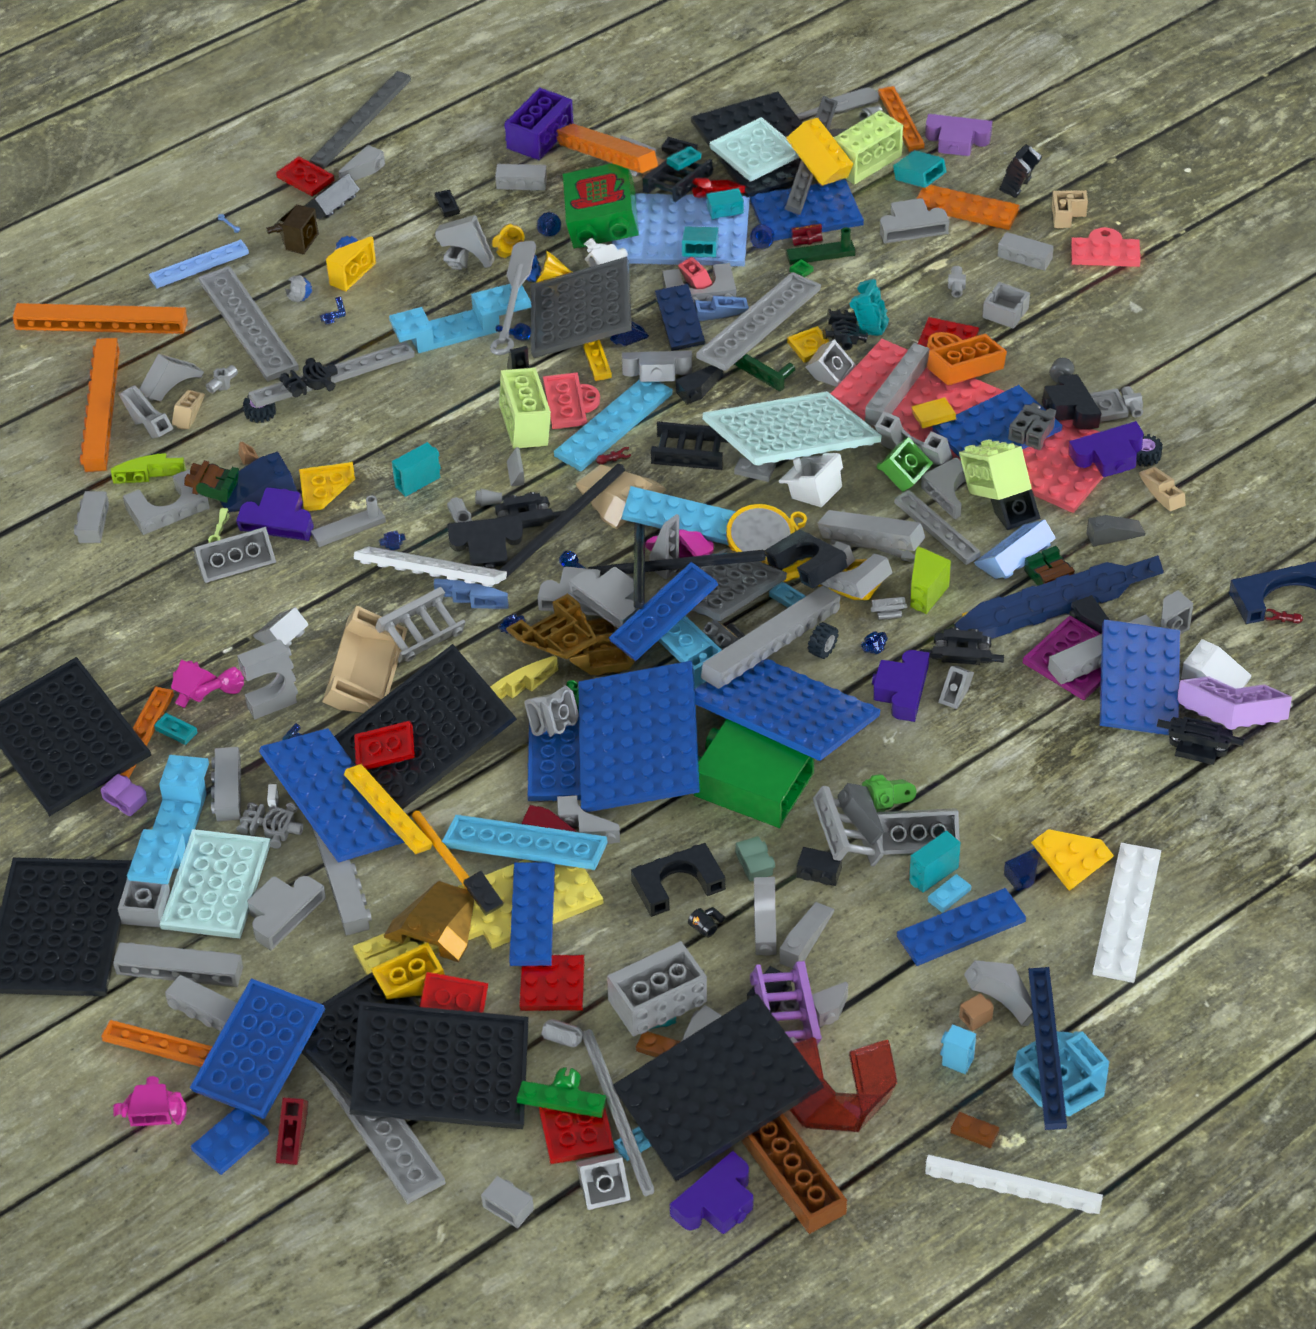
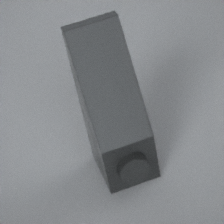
M1102 515L1088 518L1086 534L1092 546L1095 547L1145 536V531L1139 520Z
M847 783L837 796L841 808L871 845H874L884 833L868 787Z

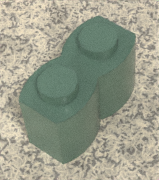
M759 836L736 843L735 852L750 882L754 881V877L773 875L775 862L773 857L768 855L765 841H761Z

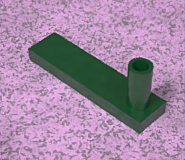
M847 227L841 229L840 242L786 249L789 265H794L801 259L808 263L856 256V250L851 240V229Z
M745 354L733 364L779 392L785 388L784 380L796 370L792 363H788L777 372L748 354Z

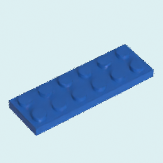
M689 563L644 605L643 609H639L609 637L610 641L634 661H637L718 586L717 581L694 563Z
M514 863L510 966H552L555 864Z
M1004 888L897 931V938L915 965L919 966L1026 922V916L1008 890Z

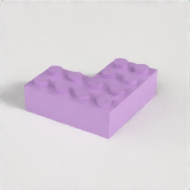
M1210 676L1180 680L1177 698L1179 704L1183 705L1185 709L1194 710L1200 716H1207L1211 718V721L1224 724L1225 728L1236 729L1240 726L1251 727L1253 724L1265 725L1266 722L1278 723L1280 720L1288 719L1292 699L1291 696L1265 684L1234 688Z

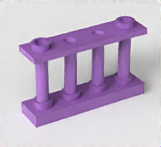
M805 961L796 962L790 972L762 974L761 965H756L750 974V983L752 986L754 985L755 994L759 995L769 1010V1002L795 1000L798 1002L799 1011L774 1012L772 1015L777 1021L794 1019L802 1021L803 1030L785 1031L789 1038L804 1039L807 1041L808 1048L817 1047L822 1037ZM790 980L794 982L795 991L766 993L764 982Z

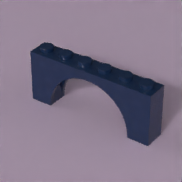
M1316 561L1232 579L1229 594L1246 625L1264 621L1266 612L1264 599L1272 591L1291 585L1316 589Z

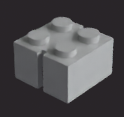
M998 282L992 293L984 301L983 318L1014 329L1021 320V317L1029 309L1030 293Z

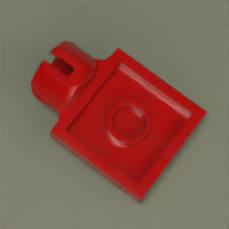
M696 178L692 182V184L697 185V187L692 189L693 196L697 198H706L708 193L739 188L741 193L745 192L744 185L729 179L709 180L707 178Z

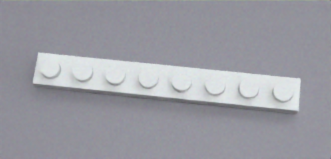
M932 1155L927 1157L925 1174L931 1175L934 1178H945L956 1183H966L978 1188L996 1190L999 1193H1010L1021 1198H1031L1043 1203L1061 1205L1064 1208L1083 1210L1086 1213L1100 1214L1103 1198L1101 1194Z

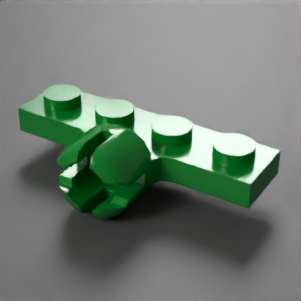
M567 1067L560 1068L556 1072L554 1082L551 1085L522 1081L517 1103L602 1118L606 1104V1095L578 1090L581 1076L573 1068L570 1069L568 1076H565Z

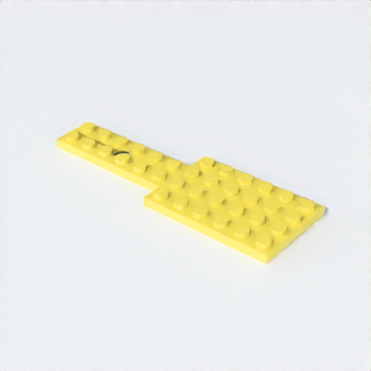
M522 860V861H519V862H538V861ZM514 864L485 875L503 901V906L485 916L476 901H474L468 940L484 935L492 949L510 942ZM555 864L553 924L604 904L603 897L585 868ZM463 884L458 886L459 888L466 890ZM384 934L354 945L353 950L366 975L372 972L371 968L427 942L418 944L417 942L410 941L411 937L407 936L404 943L401 944L386 939ZM428 943L434 954L439 953V946Z

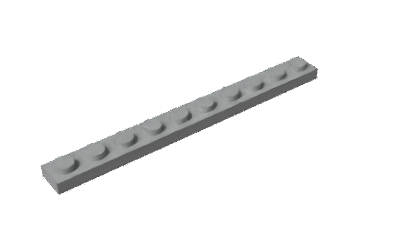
M407 342L335 364L338 374L331 376V382L336 383L413 358L415 352ZM282 382L249 392V399L256 408L293 397L292 393L284 387ZM307 386V392L314 390Z

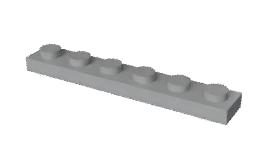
M908 490L895 497L894 503L913 520L920 522L928 533L965 565L980 557L981 552L911 491Z

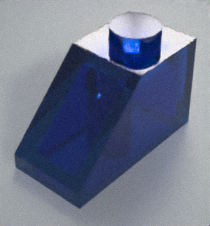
M631 321V331L613 335L610 337V340L617 345L628 346L647 339L649 335L641 325Z
M1036 848L1005 862L1004 876L1016 891L1029 888L1035 883L1041 855Z

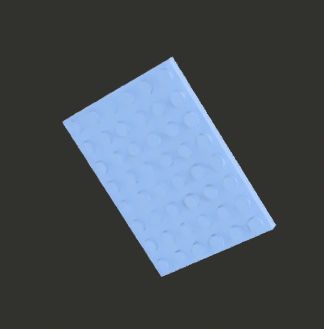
M635 193L639 235L612 241L617 250L624 248L627 251L629 264L679 265L690 258L682 257V238L685 226L719 227L716 257L693 258L701 265L713 266L730 263V266H745L750 197L742 196L744 200V214L711 219L707 209L706 198H697L690 194L683 196L677 202H673V194Z

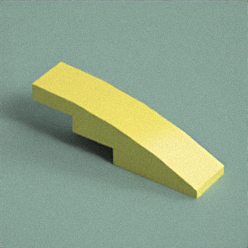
M554 655L524 666L503 677L490 687L500 699H503L506 695L513 699L525 688L532 692L558 671L557 657Z

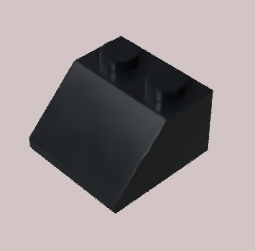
M1032 489L1000 500L990 498L994 513L1006 530L1041 519Z

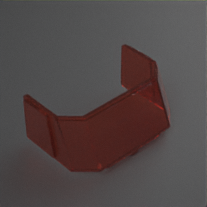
M815 1037L795 1042L794 1045L820 1079L824 1088L789 1111L807 1129L859 1132L888 1102L897 1084L889 1040L884 1039L849 1052L857 1094L837 1093L824 1079Z

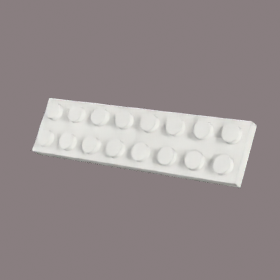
M370 546L354 553V559L360 560V563L371 564L372 562L377 563L379 567L394 566L396 570L404 571L410 569L416 574L426 572L432 577H440L442 575L447 576L449 580H458L459 578L464 579L466 583L480 582L482 586L486 587L499 584L500 581L506 579L507 574L506 571Z
M1121 843L1093 975L1134 983L1161 850Z

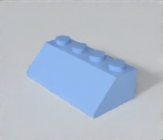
M1045 519L1024 524L981 556L974 564L995 579L1009 578L1014 574L1013 571L1015 569L1025 566L1026 557L1051 546L1050 542L1055 539V536Z

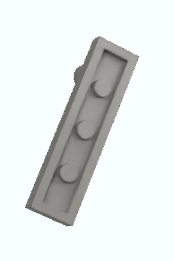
M370 495L366 497V511L312 530L311 535L318 547L386 523L385 516L377 505L376 496Z

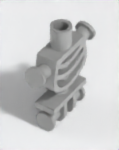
M250 802L247 805L248 809L243 812L244 817H241V824L237 826L236 830L240 834L245 835L248 833L249 827L250 836H255L259 825H262L265 837L270 838V846L278 849L282 844L280 841H286L289 833L301 835L304 826L303 823H298L294 820L293 812L295 813L298 808L293 803H287L286 810L278 807L273 808L263 818L265 814L264 805L260 804L258 806Z

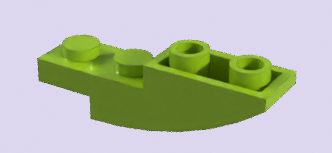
M166 453L154 454L118 464L111 468L113 484L149 482L150 477L176 475L186 471L184 457L167 458Z

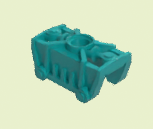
M870 279L859 283L857 289L861 294L854 296L849 304L854 309L859 323V333L881 336L887 328L889 318L886 314L885 303L881 299L880 288L876 285V279Z

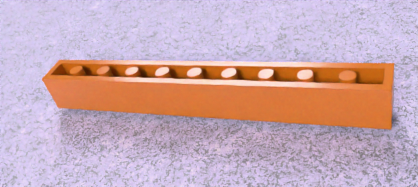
M573 123L557 130V140L561 146L639 173L658 167L655 150Z
M17 303L13 314L16 330L185 334L188 322L185 307Z
M117 338L96 339V346H93L94 357L91 358L93 369H90L91 381H89L90 393H87L89 405H86L87 417L84 418L86 429H83L84 442L81 443L83 454H80V463L84 465L85 472L107 471L120 354Z

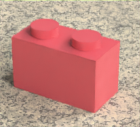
M690 257L678 265L685 281L693 289H704L713 284L706 269L695 258Z

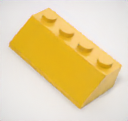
M818 117L803 122L787 136L786 140L821 186L848 178L853 162Z

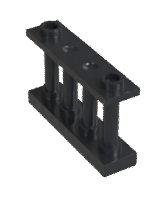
M666 159L658 167L642 177L643 192L649 194L656 188L673 193V202H677L697 186L692 184L694 179L708 178L713 174V161L708 159L702 165L694 162L686 166L695 169L692 172L685 169L678 171L666 164ZM676 173L685 176V178L682 179L673 175ZM669 181L676 184L672 186L663 182Z
M657 421V437L661 438L659 447H651V464L713 470L723 469V452H719L721 442L728 443V441L711 426ZM668 438L678 439L676 448L666 447ZM686 439L696 440L694 450L684 449ZM703 441L714 442L712 451H702Z

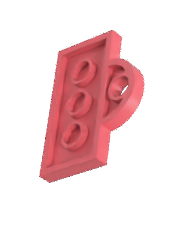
M1111 228L1095 229L1089 234V238L1072 237L1071 265L1140 267V240L1123 239L1118 231Z
M578 372L543 376L546 400L551 411L550 421L552 429L586 425V413L595 410L600 404L599 391L594 386L580 384Z

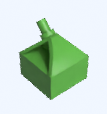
M907 437L881 463L877 464V470L883 471L904 492L921 478L933 462Z

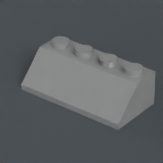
M266 527L193 548L198 568L205 583L276 563Z
M956 808L877 812L884 833L879 838L884 855L915 853L946 830L960 841L959 814Z

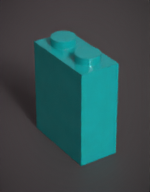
M916 150L893 165L896 180L926 188L946 173L943 157Z
M685 226L682 238V257H716L719 227Z
M426 442L392 461L395 488L405 497L441 478V466L439 464L437 448L432 447Z
M946 830L912 854L909 876L911 885L924 893L958 869L961 842Z

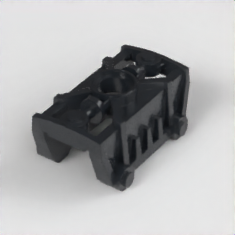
M1025 144L1016 152V156L1013 157L1008 165L999 190L1017 198L1021 192L1022 185H1027L1030 182L1031 174L1036 165L1041 161L1042 156L1031 146Z

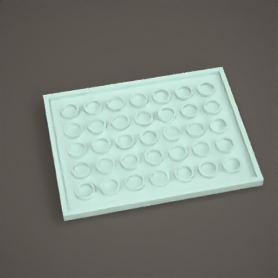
M828 391L703 412L702 418L754 465H763V463L768 462L775 463L785 459L792 460L801 456L809 457L813 454L841 451L846 448H857L862 445H873L874 443L881 442L882 439L881 434Z

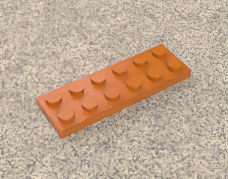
M931 184L926 188L922 187L917 199L922 198L928 211L933 208H942L949 217L1010 230L1020 207L1019 204Z

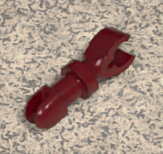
M624 447L617 452L611 451L607 455H599L596 458V462L602 465L608 461L615 462L617 459H629L631 454L627 456L623 454V451H628L629 447Z
M1274 609L1266 610V613L1271 612L1275 615L1272 618L1266 617V621L1281 620L1284 623L1285 621H1291L1296 624L1303 621V616L1298 613L1287 614L1286 611L1279 613Z

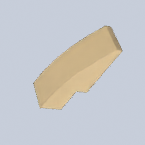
M1155 466L1139 472V476L1146 487L1166 509L1173 511L1186 506L1185 493L1175 487L1173 478Z

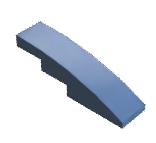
M713 296L712 301L695 300L694 302L699 321L731 317L744 313L749 309L746 298Z
M434 579V590L442 587L445 591L444 597H453V603H471V608H509L508 593L476 583Z

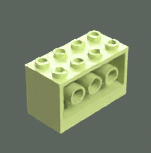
M879 110L835 136L836 142L853 162L850 174L845 179L855 185L902 156L903 125Z
M536 368L501 370L499 406L513 449L516 447L548 446L551 411Z
M989 439L982 441L979 446L964 447L965 450L959 452L969 494L1000 500L1032 489L1021 446L1014 445V443H999V441Z

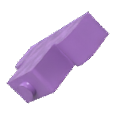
M928 114L925 137L930 141L938 140L939 153L970 156L973 144L984 147L990 143L993 121Z

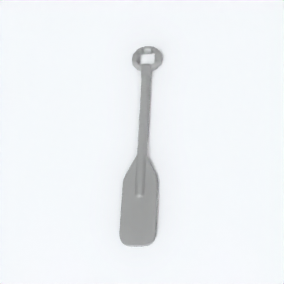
M867 87L830 99L838 101L834 113H842L877 102L879 94L873 88ZM818 108L796 115L800 120L817 114Z
M533 241L519 242L513 246L507 271V278L512 289L505 320L499 338L493 341L490 346L491 352L495 355H505L514 347L513 340L509 338V329L518 289L531 273L536 244ZM508 343L507 348L496 350L498 344Z

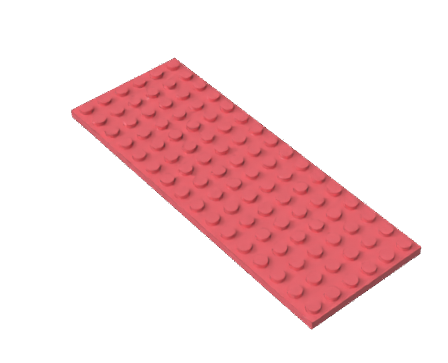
M881 339L830 394L865 421V408L908 349ZM926 367L892 415L900 418L901 424L908 434L917 440L925 442L929 433L932 432V426L922 429L912 413L911 406L945 397L955 413L959 414L1004 391L975 378L946 385ZM1057 420L1063 425L1062 431L1046 438L1041 450L1027 447L1022 451L1033 495L1074 513L1103 477L1094 463L1087 468H1080L1075 465L1069 455V441L1095 434L1099 431L1076 428L1073 425V420ZM951 450L953 459L957 457L961 461V459Z

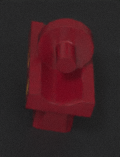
M821 224L791 229L793 246L812 245V243L823 241Z

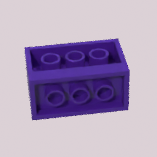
M539 88L505 121L507 149L540 160L558 142L557 130L572 123L574 124L572 99Z

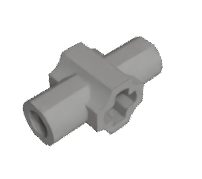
M954 266L951 268V274H948V289H951L953 297H961L963 289L966 287V274H962L960 266Z
M230 365L226 369H215L213 371L214 378L206 384V389L212 394L217 390L229 389L230 380L238 374L236 367Z
M1130 386L1122 388L1121 397L1127 409L1130 410L1133 417H1140L1143 414L1141 393L1134 394Z

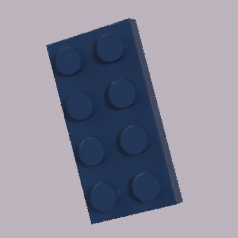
M684 284L655 290L656 301L671 351L704 345L705 339L689 285Z

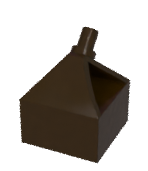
M299 204L295 205L274 226L267 227V233H280L287 251L304 255L319 235L315 208Z

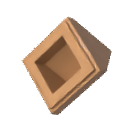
M244 442L239 443L238 454L244 465L250 464L259 458L253 447Z

